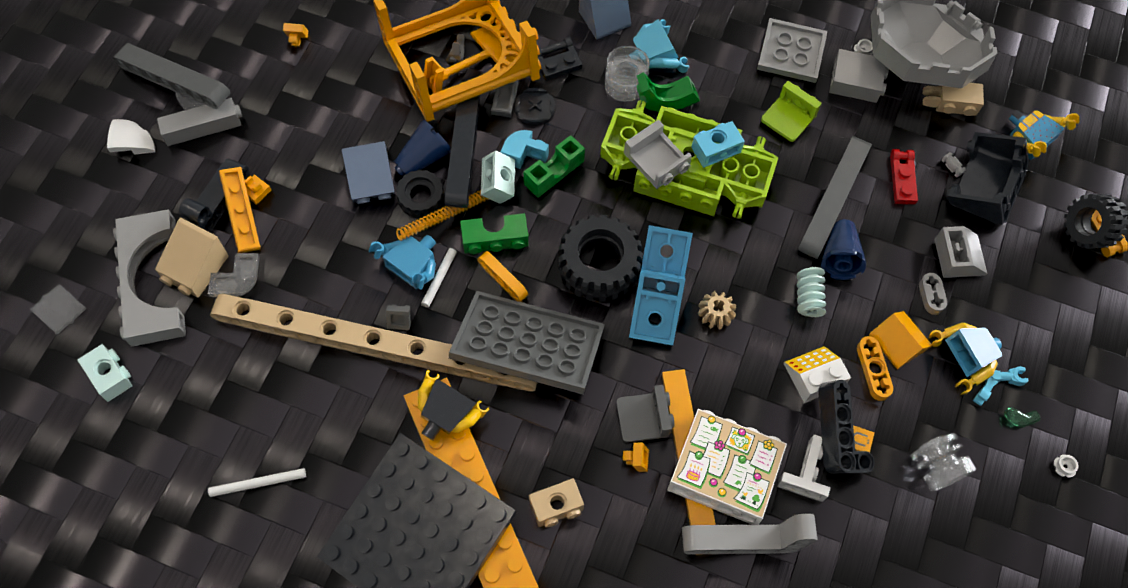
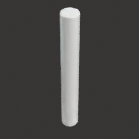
M448 249L421 302L423 306H430L457 253L455 249Z

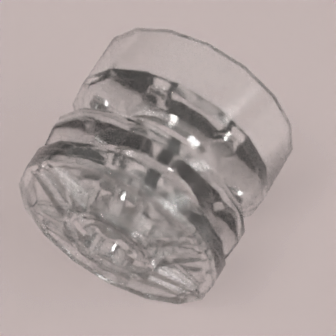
M621 46L609 53L606 63L605 89L611 97L620 101H633L640 98L636 86L639 84L637 75L644 72L648 76L650 66L649 58L645 52L636 47Z
M955 433L934 438L920 446L917 451L910 455L913 461L925 459L917 465L918 470L931 469V472L923 477L931 492L945 488L977 470L969 456L956 457L955 454L963 449L962 444L950 447L951 444L958 440Z

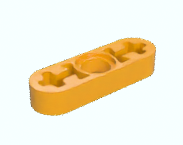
M486 251L478 257V262L482 268L514 300L521 302L528 296L525 287L491 253Z
M866 336L857 345V352L871 396L878 401H884L893 393V384L878 340L874 337ZM866 344H868L869 347H873L871 352L867 348L864 349V346ZM875 363L879 365L881 372L877 374L871 372L869 364ZM879 385L881 386V388H886V391L884 393H882V391L877 390Z

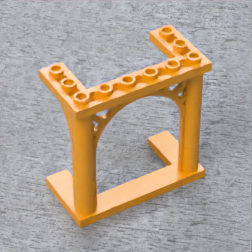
M373 0L383 42L427 122L434 120V112L528 76L532 81L540 79L539 70L541 69V64L538 59L540 50L536 42L539 37L536 29L531 28L528 21L519 23L520 32H518L514 20L509 19L506 8L500 5V0H460L448 8L393 28L384 1ZM485 14H490V15H491V18H490L489 20H487V21H482V20H481V17H482L483 15H485ZM456 25L480 26L497 36L502 45V52L498 62L491 70L479 77L429 95L426 78L418 62L409 64L399 45ZM507 57H516L513 62L505 60Z

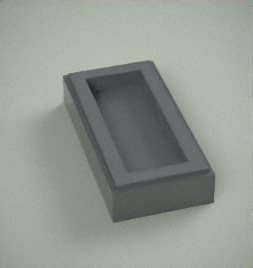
M518 80L496 89L491 115L512 117Z

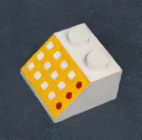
M824 346L784 362V366L804 403L819 397L818 390L822 383L835 380H845L848 383L851 379L841 358Z

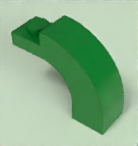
M644 72L637 75L639 84L636 86L641 103L644 101L646 103L645 108L659 112L661 106L679 110L700 101L695 85L688 76L670 84L659 85L653 83Z

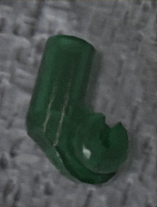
M1008 407L1004 411L1007 421L1019 428H1024L1040 421V415L1035 410L1024 414L1013 407Z

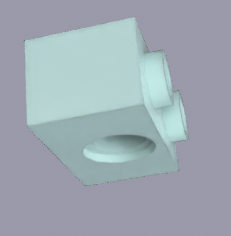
M495 150L482 158L481 196L500 204L514 197L515 159Z
M101 344L77 359L99 395L107 402L132 387L128 380L131 375L124 366H119L117 361L120 358L113 349L108 350ZM110 368H111V370L109 371V373H107V374L104 375V372H105L107 369H110Z

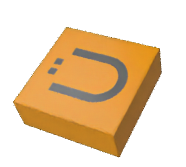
M853 425L855 451L870 452L874 432Z

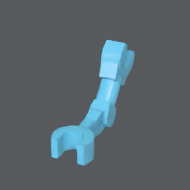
M1019 366L1009 369L1007 372L995 370L994 374L985 381L984 387L977 393L973 401L981 406L990 397V391L993 386L1000 381H1008L1009 384L1017 386L1025 385L1028 382V378L1022 379L1018 376V374H1023L1026 371L1025 367Z

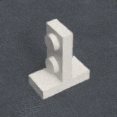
M813 435L809 440L800 476L784 472L779 478L777 487L821 502L828 497L830 487L815 482L819 472V468L816 467L817 459L821 460L823 455L822 437Z

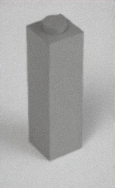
M228 98L218 109L203 105L157 118L161 136L167 146L241 126L239 117H242L239 105H234L232 98Z

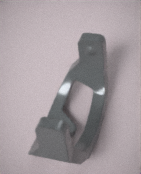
M463 34L457 35V42H453L452 49L445 62L455 63L458 60L459 63L464 60L465 36Z

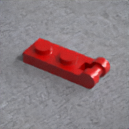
M892 149L890 159L895 204L916 205L918 201L914 150L900 152L899 149ZM900 160H905V164H901Z

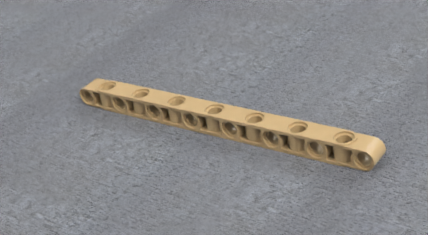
M218 294L210 313L213 319L224 323L501 386L535 391L537 382L512 375H503L500 372L467 363L458 365L456 360L448 359L449 351L452 347L451 344L251 299ZM249 310L248 314L241 316L244 311ZM293 320L289 325H284L286 321ZM329 330H336L334 334L326 335ZM374 339L379 340L375 345L369 344ZM416 349L423 350L419 355L412 354Z

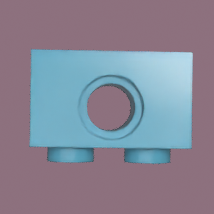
M731 121L726 124L721 123L711 130L697 133L693 138L691 148L704 168L741 153L745 141Z

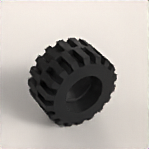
M1109 194L1082 195L1080 199L1073 200V205H1069L1067 208L1069 212L1064 215V218H1066L1064 227H1067L1068 230L1065 232L1067 236H1071L1070 240L1073 243H1077L1079 247L1091 249L1114 246L1117 244L1116 241H1121L1124 238L1122 234H1127L1128 232L1126 225H1128V210H1124L1126 205L1123 202H1119V198L1112 197ZM1096 210L1100 213L1102 219L1101 227L1097 232L1091 224L1092 215Z

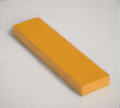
M242 168L219 170L238 254L260 250L261 247Z

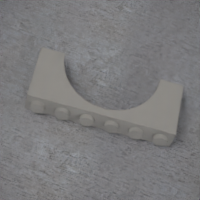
M168 209L115 219L116 228L113 229V234L117 241V247H115L114 251L119 264L116 267V274L118 279H120L117 293L121 299V306H119L118 311L123 326L120 327L122 339L126 340L132 347L186 336L184 315L178 307L160 308L146 304L138 298L134 286L135 274L140 262L156 246L169 241L176 226L175 218Z

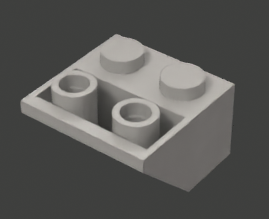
M965 226L943 227L934 239L943 278L987 275L978 235Z

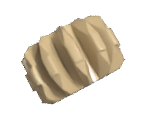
M715 291L712 292L711 296L706 294L703 298L704 301L699 303L700 310L698 315L703 317L702 323L709 322L710 329L714 325H717L719 330L722 329L723 324L729 326L731 320L736 316L734 312L736 304H731L732 297L725 298L724 292L720 296Z

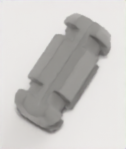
M950 152L942 158V162H946L945 165L952 173H956L955 177H959L964 174L966 168H962V164L955 156L952 157L953 154Z

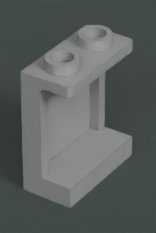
M657 120L627 140L624 147V154L656 189L662 185H668L679 173H685L691 166L692 158L690 153L684 155L663 133L664 125L660 120Z

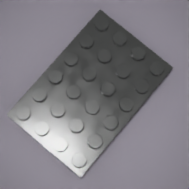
M476 291L449 351L448 359L584 395L605 324Z

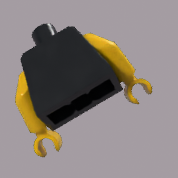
M430 370L426 371L423 383L418 391V409L422 412L421 417L428 421L421 432L425 437L434 441L440 430L447 434L464 431L472 427L489 411V408L486 410L480 409L479 405L482 401L479 400L475 403L440 381L439 374H437L436 378H431L429 376Z

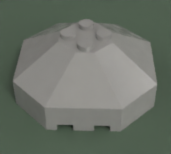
M877 0L871 14L873 56L903 81L963 88L987 72L998 54L997 47H993L995 40L994 28L990 26L984 36L981 20L971 12L965 16L963 14L965 8L957 1L953 2L951 0L947 5L936 4V0Z

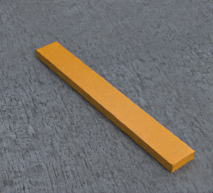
M685 369L662 372L664 390L670 396L668 411L674 417L675 427L672 428L678 460L694 421ZM685 498L690 525H716L712 508Z

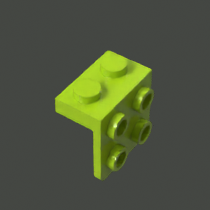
M787 81L783 85L779 98L762 116L761 121L790 142H794L816 118L822 103L801 90L799 86Z

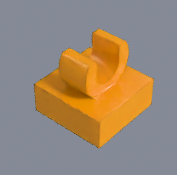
M284 23L283 32L289 37V43L292 46L300 47L301 38L308 39L307 28L302 24Z
M256 175L249 176L245 180L248 198L256 205L271 191L270 186Z
M634 443L633 451H623V461H626V464L632 465L638 472H648L649 449L644 443Z

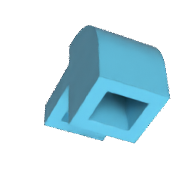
M521 130L514 132L506 139L500 153L515 159V167L521 169L526 156L546 162L549 156V144L541 140L532 139V131Z

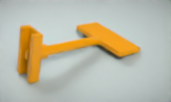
M483 27L471 32L473 39L484 51L446 69L442 68L433 57L426 59L424 75L427 87L431 88L433 94L442 91L443 81L447 80L448 76L489 57L497 63L502 52V45L497 36ZM507 57L505 60L513 62L516 57Z

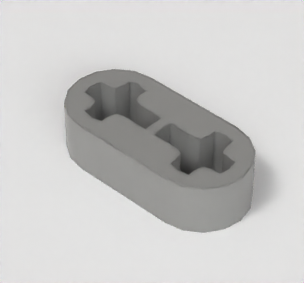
M925 274L919 283L923 304L928 313L937 315L947 306L943 283L937 274ZM928 280H930V283L935 284L933 288L930 284L926 283ZM935 300V303H939L940 305L937 307L936 304H932L931 302Z

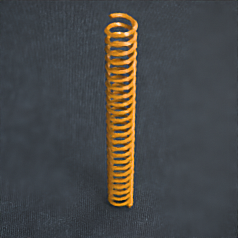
M481 190L477 191L473 195L470 194L468 208L474 207L475 204L478 205V202L482 203V201L485 202V199H489L481 196ZM445 206L441 210L438 209V211H434L430 215L428 214L415 222L413 221L412 224L409 223L401 227V229L398 228L396 231L397 237L402 241V238L406 239V236L409 238L410 235L417 234V231H424L425 228L428 229V226L432 227V224H439V221L443 222V219L446 220L450 216L453 217L454 214L457 215V212H464V209L468 210V208L457 209Z

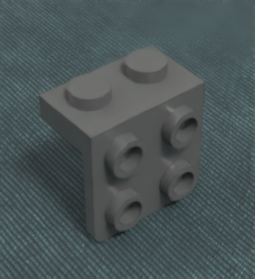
M664 385L654 386L653 392L650 394L620 397L617 399L616 405L622 440L625 443L669 437L675 424L673 414H669L668 411L670 396L668 392L664 391Z

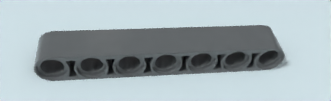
M126 43L113 57L115 63L124 70L214 109H218L231 94L230 90L223 83L129 43Z
M852 136L798 251L818 259L872 146L871 143Z

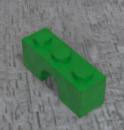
M570 135L555 147V153L547 163L544 164L539 159L524 171V185L539 198L584 162L585 148Z
M525 213L504 216V227L498 232L487 231L483 226L482 218L461 221L464 253L478 254L482 251L490 250L498 252L508 248L521 249L529 246Z

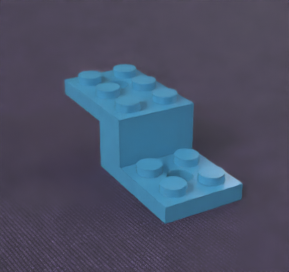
M649 225L629 338L673 345L693 233ZM670 245L673 248V254L670 257L662 256L660 253L662 246ZM658 313L662 318L661 322L657 325L651 324L648 320L650 314Z

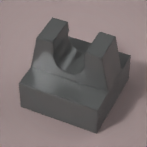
M388 305L386 309L387 329L409 330L411 325L410 306Z

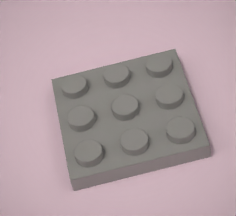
M769 18L757 70L816 83L827 31Z

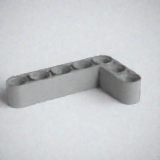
M814 514L794 515L779 525H690L682 527L683 550L685 554L794 553L818 541Z

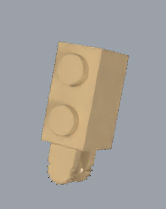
M969 83L963 88L929 85L923 88V95H926L923 99V105L935 107L938 112L977 116L984 105L983 84Z

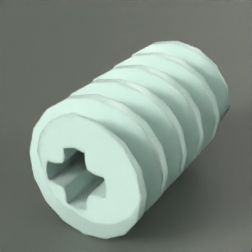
M810 267L797 273V310L801 315L821 317L826 314V310L822 309L826 306V302L823 301L826 297L825 293H823L825 290V285H823L825 278L822 277L825 271L822 268Z

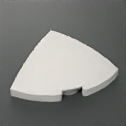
M112 120L107 141L109 152L132 150L134 154L155 152L153 139L147 130L142 129L137 123L129 120Z

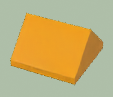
M904 311L893 313L869 334V336L878 340L882 352L897 370L933 346Z

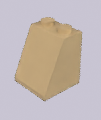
M180 218L155 270L160 275L159 280L167 286L171 287L173 284L184 295L189 296L192 294L199 298L229 255L217 236Z

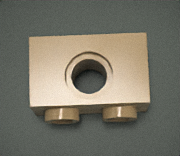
M574 478L529 495V502L539 527L543 525L545 528L554 526L559 523V519L564 517L568 519L575 518L581 515L580 511L584 510V503ZM554 500H560L564 506L562 509L555 510L550 504Z

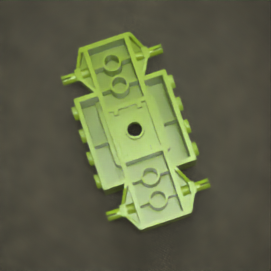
M639 100L636 108H633V110L615 109L601 145L600 155L601 158L613 166L609 177L611 179L614 177V180H617L622 169H638L624 154L625 142L657 120H660L664 125L663 133L683 154L686 151L694 153L691 147L693 138L697 133L711 130L720 123L661 106L655 121L652 117L643 113L646 103L643 101L641 104V100ZM759 136L754 146L743 145L741 153L704 168L695 155L691 158V166L685 173H679L668 185H662L657 189L638 169L633 191L711 216L715 215L720 197L723 195L736 205L732 216L736 218L739 211L737 218H741L744 208L763 206L778 157L764 150L763 147L766 139L763 137L760 144L761 136Z

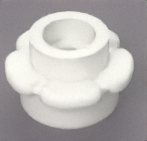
M862 39L854 46L855 52L867 55L873 54L872 42L868 39Z
M1061 455L1054 460L1056 472L1060 476L1069 478L1076 474L1078 462L1074 457Z

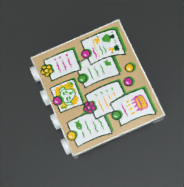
M698 409L667 490L749 524L759 525L763 519L787 443L782 442L777 437L761 434L754 428L738 425L731 419L715 416L711 411Z

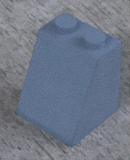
M579 0V13L596 40L631 26L628 0Z
M384 141L342 149L353 202L357 201L358 204L369 203L370 198L376 197L379 200L390 199L392 194H395L388 151Z

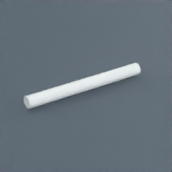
M305 468L209 487L208 493L210 497L306 478Z

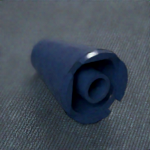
M425 120L419 124L394 161L396 164L394 169L402 177L411 171L422 170L451 153V147Z
M847 219L839 220L834 224L821 260V268L825 272L830 273L831 278L839 280L854 279L856 274L860 272L862 274L866 269V259L856 226Z

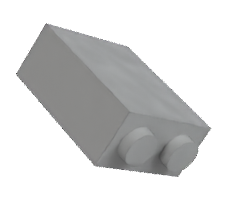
M839 49L834 61L829 93L877 103L880 95L883 96L885 93L886 84L884 79L886 80L889 68L872 55Z

